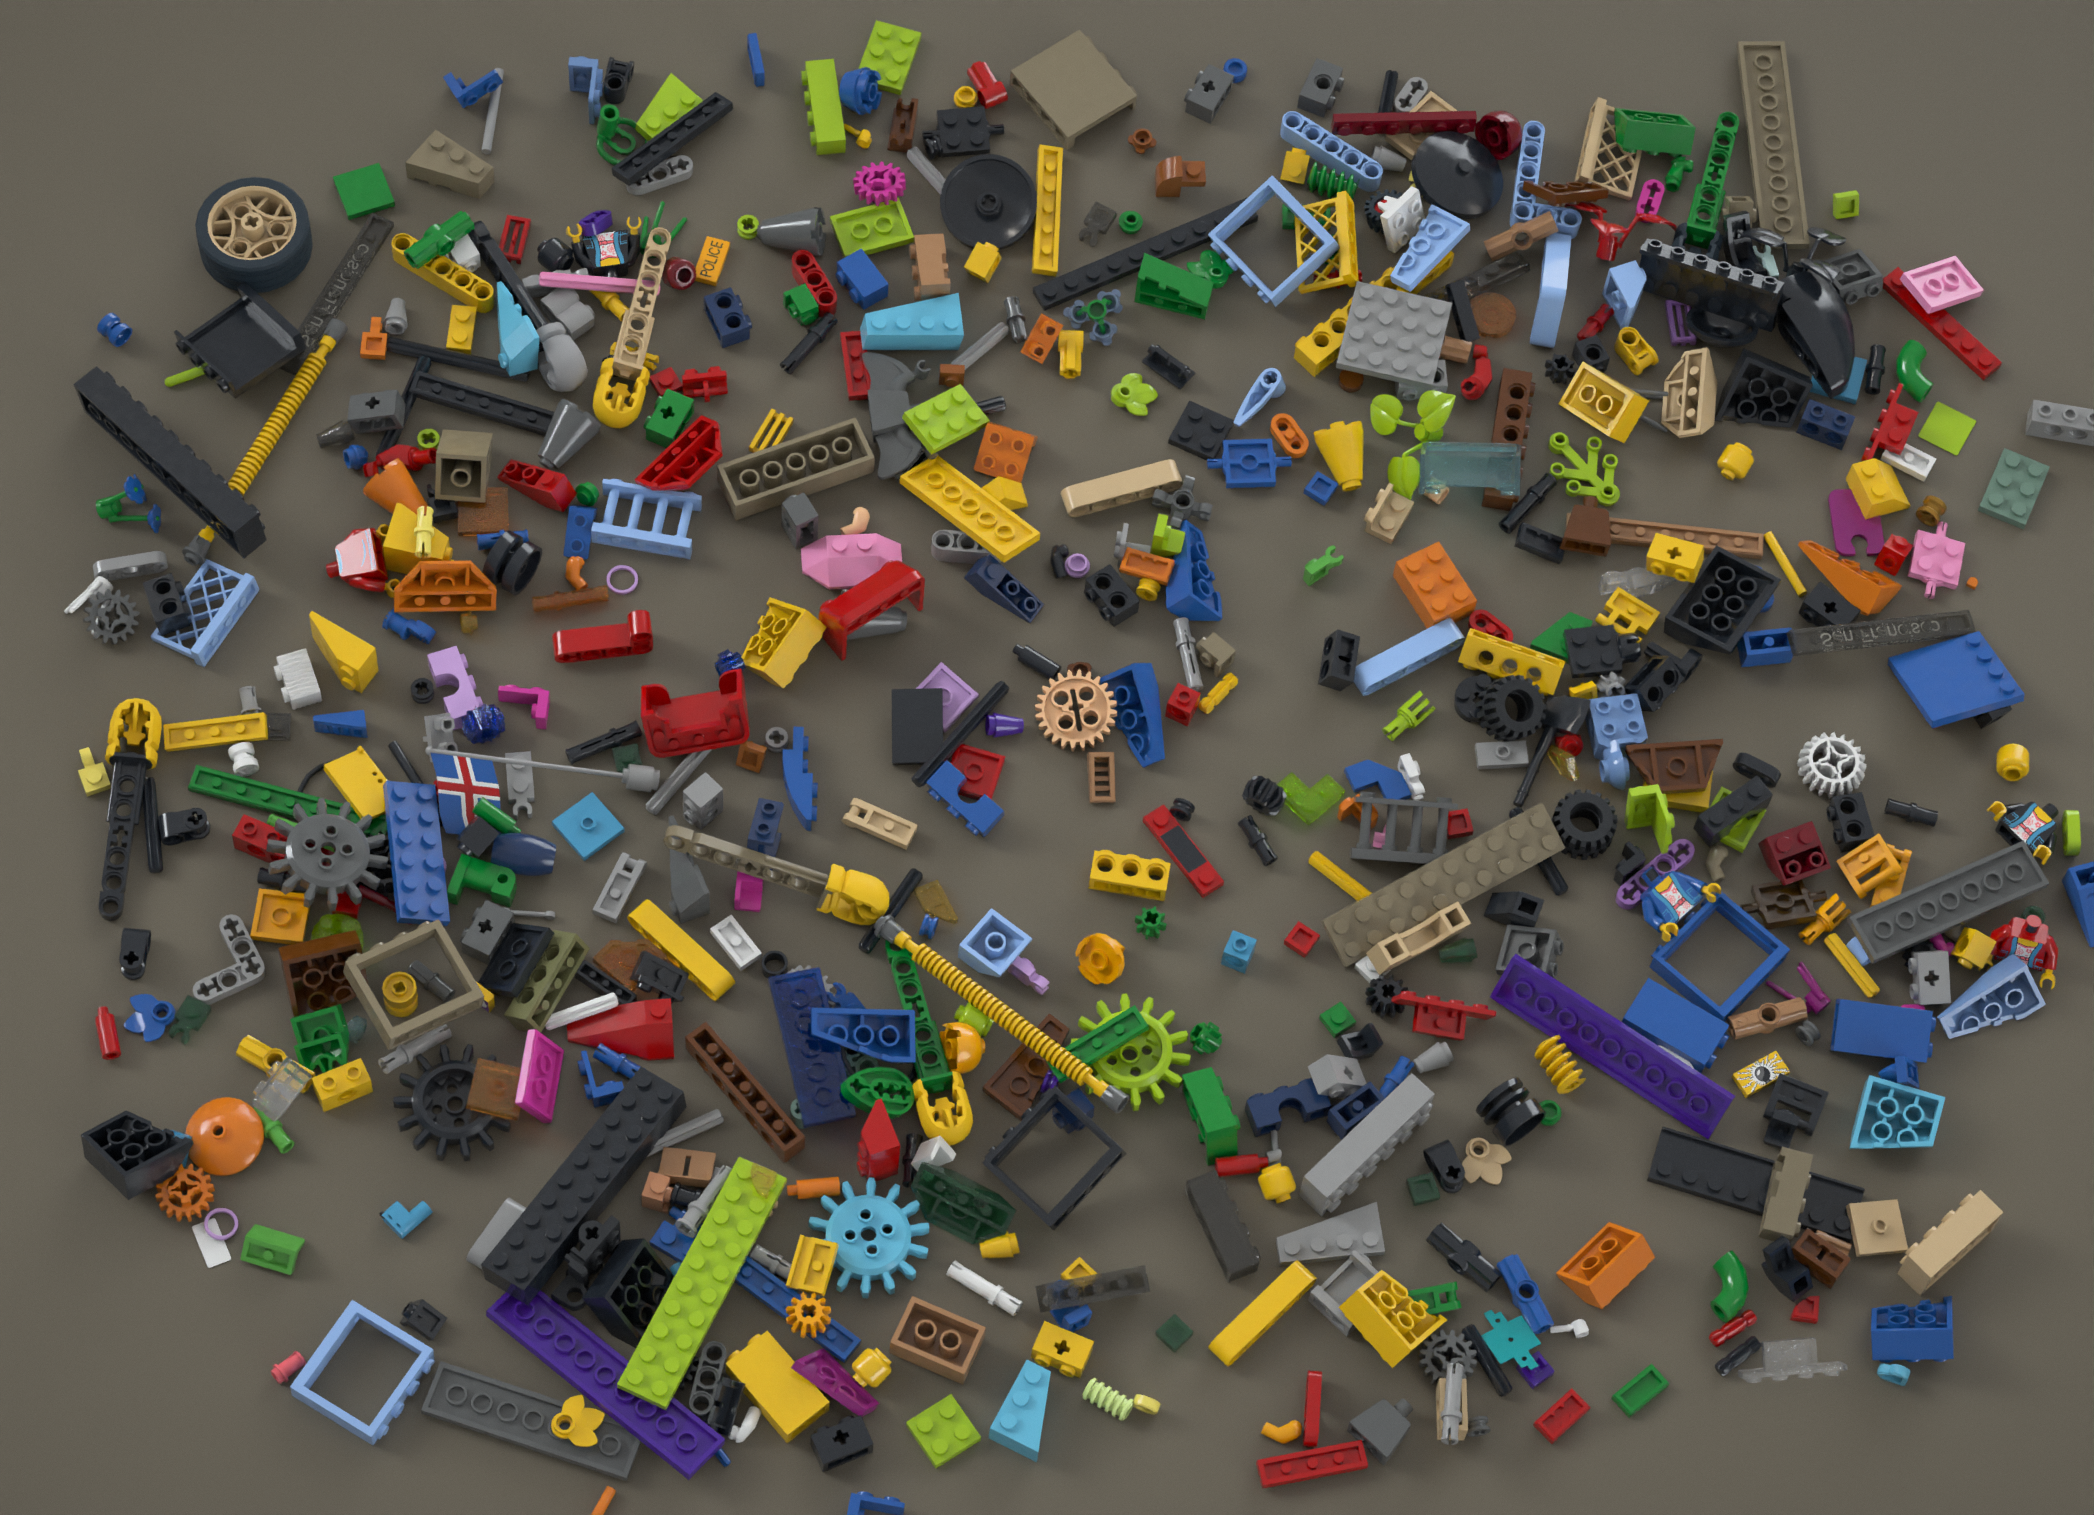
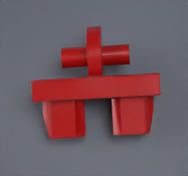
M719 366L710 367L706 373H698L695 369H686L684 375H682L683 395L689 398L704 397V402L707 403L710 402V396L728 394L726 370L722 371Z

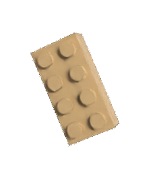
M1981 1190L1974 1196L1971 1193L1968 1194L1960 1202V1207L1956 1211L1953 1209L1949 1211L1937 1228L1933 1226L1923 1236L1924 1239L1919 1244L1915 1242L1905 1252L1906 1255L1900 1261L1902 1266L1897 1274L1919 1296L1993 1230L2002 1216L2003 1211Z

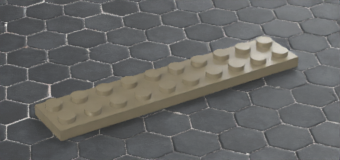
M1738 41L1736 47L1758 228H1766L1784 237L1783 241L1787 243V249H1808L1810 240L1807 234L1808 224L1785 41ZM1760 243V248L1764 249L1765 244ZM1770 246L1771 249H1783L1782 247Z
M1539 803L1323 919L1321 923L1343 966L1347 967L1366 957V953L1378 942L1417 926L1438 911L1456 902L1462 905L1565 849V846L1543 803Z

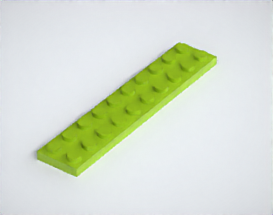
M738 1157L619 1379L617 1388L664 1410L667 1409L787 1183V1178L742 1157Z

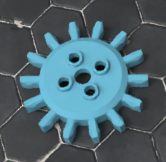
M869 1177L866 1184L867 1194L861 1196L854 1195L853 1188L848 1181L843 1182L842 1194L846 1201L840 1206L826 1195L821 1198L822 1207L832 1214L829 1221L818 1217H810L809 1219L810 1228L826 1233V1238L822 1240L835 1242L839 1245L833 1268L837 1267L842 1274L837 1280L836 1290L842 1292L852 1277L862 1280L860 1291L862 1298L868 1299L871 1292L870 1281L881 1279L885 1290L891 1295L895 1293V1282L891 1274L899 1270L906 1278L912 1281L916 1278V1270L905 1260L908 1255L927 1259L928 1248L912 1244L911 1237L923 1236L929 1233V1223L910 1225L907 1219L919 1210L920 1203L917 1200L910 1202L900 1209L894 1203L899 1197L900 1185L895 1183L889 1190L886 1198L875 1196L876 1182L875 1178ZM866 1212L870 1214V1218L863 1219L860 1215ZM885 1227H890L892 1229V1232L886 1234L882 1231V1229ZM870 1229L876 1233V1237L872 1241H866L861 1237V1233L864 1230ZM847 1233H852L855 1235V1238L849 1240L845 1237V1235ZM872 1247L875 1248L877 1252L875 1254H869L867 1250Z

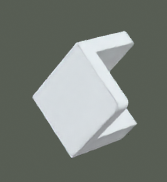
M937 1136L920 1144L911 1164L925 1181H929L932 1179L937 1167L953 1161L956 1153L941 1136Z

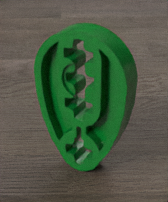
M875 1067L864 1069L851 1075L841 1084V1093L844 1098L869 1114L876 1100L881 1098L890 1119L903 1115L911 1108L914 1102V1091L910 1080L905 1074L894 1068ZM888 1089V1092L890 1094H895L898 1091H900V1095H894L890 1098V1095L888 1093H883L879 1096L878 1092H884Z

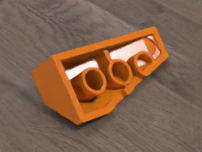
M1811 540L1800 541L1798 544L1800 549L1848 602L1861 610L1860 614L1869 616V614L1880 613L1902 587L1899 583L1875 570L1873 573L1861 570L1860 563L1856 561L1838 559L1840 555L1837 552Z

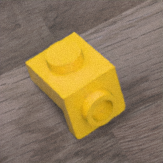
M1292 147V152L1286 151L1281 180L1304 184L1310 156L1306 155L1307 150Z

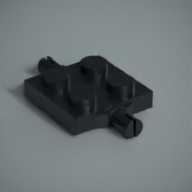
M981 106L937 110L938 124L936 130L922 131L923 141L927 138L932 140L933 136L939 138L943 148L942 158L990 154V135L1004 134V124L989 125L986 119L985 107Z

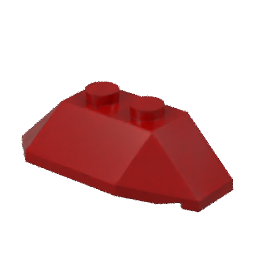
M701 415L634 479L635 482L653 491L679 492L689 489L723 456L719 423Z

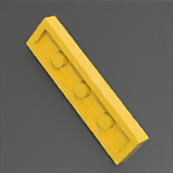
M264 712L163 725L164 745L167 752L268 740L267 715Z

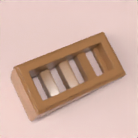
M1089 752L1087 754L1090 803H1115L1114 752ZM1094 763H1107V767H1094ZM1095 772H1108V776H1095ZM1108 781L1109 786H1095V782ZM1095 791H1109V796H1095Z

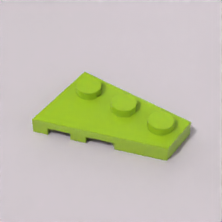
M670 73L636 123L635 130L649 141L703 100Z

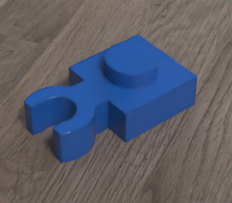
M833 983L837 990L835 996L831 992L824 993L826 1000L836 1004L834 1008L866 1009L854 993L848 992L846 994V989L841 983Z

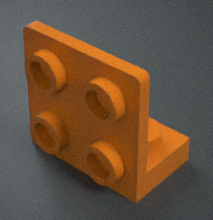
M988 422L974 470L993 477L1000 476L1021 483L1031 449L1036 445L1038 436Z

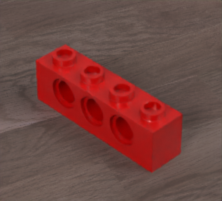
M244 814L232 834L234 848L268 863L284 859V854L267 852L268 839L287 842L288 838L274 830L273 826ZM311 843L306 844L308 848L314 847ZM323 847L321 848V852L325 855H333L335 853ZM323 862L322 865L328 867L330 863Z

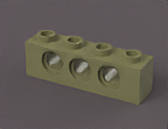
M553 931L555 934L538 961L536 968L531 973L518 998L514 997L504 1014L517 1030L528 1032V1030L536 1029L540 1033L542 1032L590 949L576 933Z

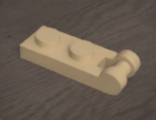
M853 798L849 805L851 808L849 813H845L842 818V822L846 826L858 828L907 850L917 831V824L863 800ZM859 813L866 814L864 819L858 817Z

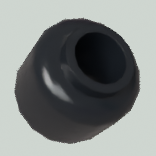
M551 238L548 241L544 240L537 248V252H539L537 256L538 262L550 272L569 270L574 262L573 250L558 238Z

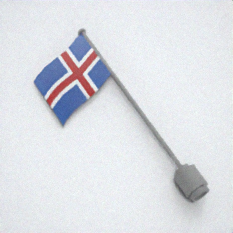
M428 746L425 750L428 756L431 754L437 777L439 813L446 833L458 835L477 816L472 813V810L482 797L501 810L499 785L493 762L622 778L621 783L626 784V789L645 792L657 790L660 778V770H655L652 766L629 764L628 768H623L622 773L433 749L431 746Z

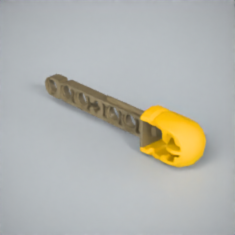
M672 825L666 829L663 842L668 848L684 854L688 852L693 857L817 897V911L826 914L832 911L835 917L859 925H871L876 923L881 916H884L889 907V892L881 880L872 875L851 869L845 871L844 867L832 864L828 874H824L703 833H693L694 830ZM671 836L679 837L681 840L674 839ZM695 844H700L707 848L698 847ZM720 852L728 853L731 856L723 855ZM770 869H776V870H779L780 872H774V871H771ZM794 877H801L805 880H798Z

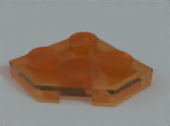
M637 939L635 942L610 940L593 957V962L611 978L634 992L637 989V983L629 980L641 952L647 951L664 961L667 960V955L648 939Z

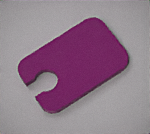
M1851 489L1833 490L1829 494L1828 504L1836 552L1841 556H1855V547L1852 545L1851 540L1854 537H1862L1867 541V556L1879 555L1884 545L1880 516L1865 520Z

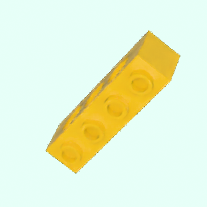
M1470 628L1458 662L1463 663L1465 668L1483 670L1492 678L1500 679L1510 675H1522L1524 679L1530 678L1533 680L1532 685L1537 684L1540 687L1538 692L1540 694L1543 693L1545 696L1548 694L1554 695L1566 662ZM1481 652H1491L1493 655V659H1484L1481 655ZM1505 660H1514L1517 663V667H1507ZM1537 668L1540 670L1541 675L1534 677L1529 673L1528 669Z

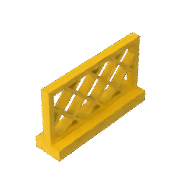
M1346 191L1337 193V198L1303 205L1308 212L1314 214L1313 217L1317 221L1319 218L1326 221L1323 226L1326 231L1331 226L1337 228L1333 238L1336 242L1338 241L1340 248L1332 260L1329 258L1326 260L1329 264L1322 273L1316 270L1313 272L1318 277L1312 284L1305 285V281H1303L1298 286L1299 292L1304 294L1343 284H1348L1349 287L1356 286L1359 278L1353 200ZM1336 207V211L1330 218L1323 215L1327 208ZM1295 216L1298 269L1304 263V258L1309 252L1313 254L1316 252L1313 248L1319 240L1314 236L1308 245L1304 243L1303 237L1310 230ZM1334 267L1339 270L1340 277L1333 279L1326 277Z

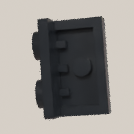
M642 951L629 980L637 983L636 988L644 992L650 993L653 991L659 994L658 999L671 998L672 1004L673 1002L683 1001L684 997L680 994L689 973L647 951Z

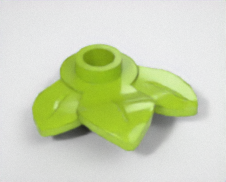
M1137 373L1125 375L1121 383L1114 385L1111 390L1112 402L1118 407H1126L1131 414L1136 416H1147L1148 410L1145 404L1153 402L1158 397L1157 391L1152 386L1145 383L1142 384V375Z

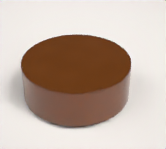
M1348 370L1341 371L1339 386L1344 391L1349 393L1357 392L1363 385V374Z

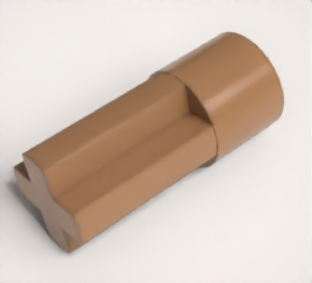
M1820 1230L1816 1231L1818 1236L1848 1256L1852 1244Z

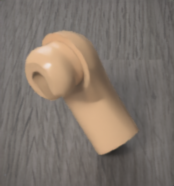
M855 508L852 524L840 528L842 535L860 534L866 530L870 519L866 508Z

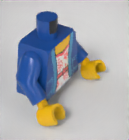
M1650 867L1641 875L1649 886L1640 895L1644 920L1656 931L1662 932V939L1665 942L1670 941V933L1678 936V926L1676 923L1703 899V894H1706L1707 900L1711 903L1716 901V896L1710 894L1711 892L1721 894V887L1718 884L1711 883L1707 885V883L1681 872L1670 871L1660 876L1653 867Z

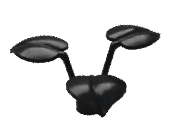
M1817 227L1809 228L1807 234L1816 238L1807 258H1802L1800 262H1793L1789 266L1787 243L1783 241L1784 237L1766 228H1751L1744 231L1740 238H1750L1768 246L1782 247L1784 258L1783 271L1787 272L1786 277L1810 269L1830 284L1839 275L1840 268L1829 262L1812 260L1811 258L1818 244L1822 241L1832 246L1843 245L1846 242L1845 237L1829 230Z

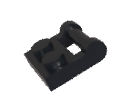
M1780 1073L1764 1111L1763 1118L1770 1120L1776 1109L1775 1106L1779 1102L1811 1115L1809 1122L1800 1118L1797 1128L1805 1131L1804 1134L1812 1137L1829 1092Z

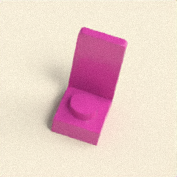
M511 684L498 687V699L500 702L532 705L531 718L535 719L536 728L546 729L550 706L549 691L539 687H532L531 689L519 688Z

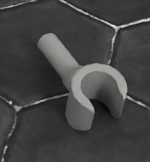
M1276 1130L1271 1131L1272 1151L1265 1152V1157H1268L1269 1166L1281 1163L1282 1152L1278 1146Z

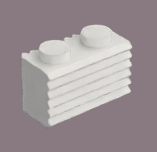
M306 648L276 657L278 665L273 667L277 680H283L285 687L281 688L285 703L290 702L292 709L295 710L322 701L320 688Z

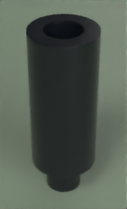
M1016 644L1012 652L1019 656V662L1048 680L1050 678L1055 680L1058 676L1061 666L1028 645L1022 647Z

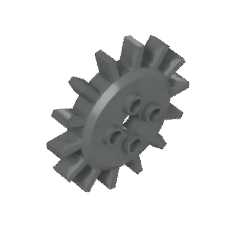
M324 798L318 799L317 815L310 817L307 816L299 803L294 805L293 816L298 824L293 827L278 818L274 830L288 838L287 842L268 839L267 852L284 854V859L270 862L269 874L288 871L291 877L285 880L281 892L286 895L296 886H302L307 889L304 894L303 906L308 908L313 903L316 893L327 895V904L330 911L336 910L338 903L337 894L343 892L348 894L355 905L360 904L362 894L356 885L362 882L376 890L380 882L377 876L366 871L367 867L386 869L388 857L370 854V849L384 846L385 835L380 834L366 838L363 832L370 827L372 816L368 814L354 824L347 819L350 814V803L347 801L341 806L339 815L327 814V804ZM311 843L314 847L308 848L306 844ZM330 846L335 850V853L333 855H325L321 852V848ZM349 849L351 853H344L342 850ZM328 862L330 863V866L325 867L322 865V863Z

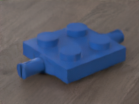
M1272 439L1223 440L1222 459H1207V469H1222L1225 475L1226 488L1275 487L1276 468L1291 467L1292 464L1291 456L1276 457Z

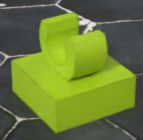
M1856 190L1833 194V216L1835 219L1859 216V193Z

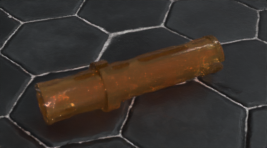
M607 585L568 592L554 591V594L531 597L534 613L553 609L561 611L565 607L609 601Z

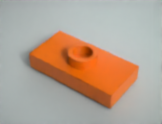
M1127 547L1119 571L1120 573L1141 579L1149 578L1167 586L1175 560Z

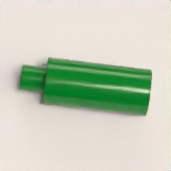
M484 797L478 801L472 810V813L480 816L501 834L521 832V829L514 825L516 821Z

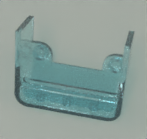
M1423 443L1420 452L1419 494H1424L1425 489L1426 493L1437 494L1441 493V489L1446 488V486L1495 487L1496 490H1500L1502 495L1515 494V496H1520L1522 445L1511 443Z

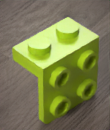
M1658 784L1630 788L1628 790L1624 819L1626 828L1652 826L1661 853H1668L1669 845L1672 844L1671 828L1675 827L1673 814L1667 810L1668 802L1666 795L1661 793Z

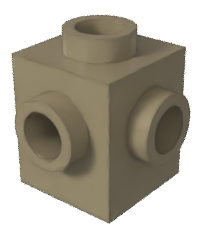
M1725 196V208L1721 209L1720 214L1721 223H1724L1723 215L1747 211L1750 217V228H1752V223L1756 222L1757 217L1756 209L1753 208V200L1749 196Z

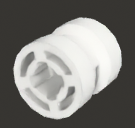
M241 742L228 749L229 757L234 761L233 771L235 775L246 777L253 775L259 770L258 760L253 756L255 750L252 743Z

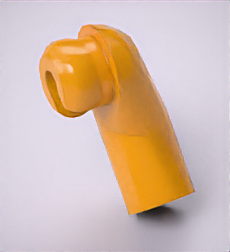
M1292 1420L1281 1427L1266 1422L1261 1434L1281 1444H1285L1297 1439L1301 1435L1302 1425L1297 1420Z

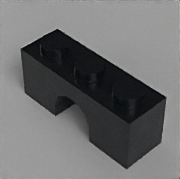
M1755 776L1697 817L1693 829L1711 847L1727 836L1732 827L1741 819L1746 817L1749 821L1768 808L1773 794L1758 776Z

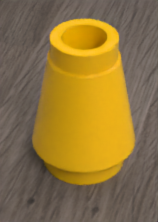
M1007 1231L979 1243L983 1259L1014 1257V1254L1020 1253L1015 1232L1009 1234Z

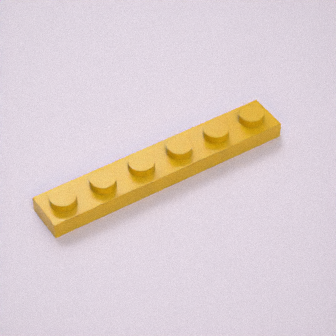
M1041 144L1037 150V211L1034 219L1032 273L1056 277L1058 272L1063 148Z

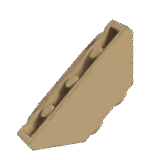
M1707 347L1685 351L1681 356L1682 359L1674 366L1664 382V391L1668 392L1669 395L1663 396L1661 424L1679 438L1702 435L1714 425L1717 379L1710 351Z

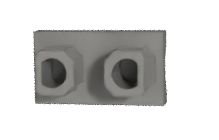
M450 713L424 716L427 736H423V742H428V746H431L433 749L458 752L452 732L455 728L454 719L450 717Z

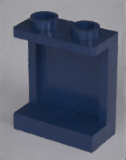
M763 798L758 799L748 836V849L776 858L782 833L777 832L784 808L782 802Z

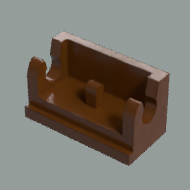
M902 98L897 100L896 108H894L887 150L907 153L912 148L919 99L912 98L910 105L902 104Z

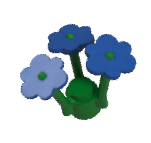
M136 474L133 475L134 479L131 476L127 477V482L124 483L125 491L96 501L97 513L101 519L108 518L110 523L116 521H148V525L151 526L154 533L159 532L161 509L157 504H153V509L148 512V515H118V512L122 511L119 499L127 496L137 504H142L143 499L145 502L148 501L144 486Z

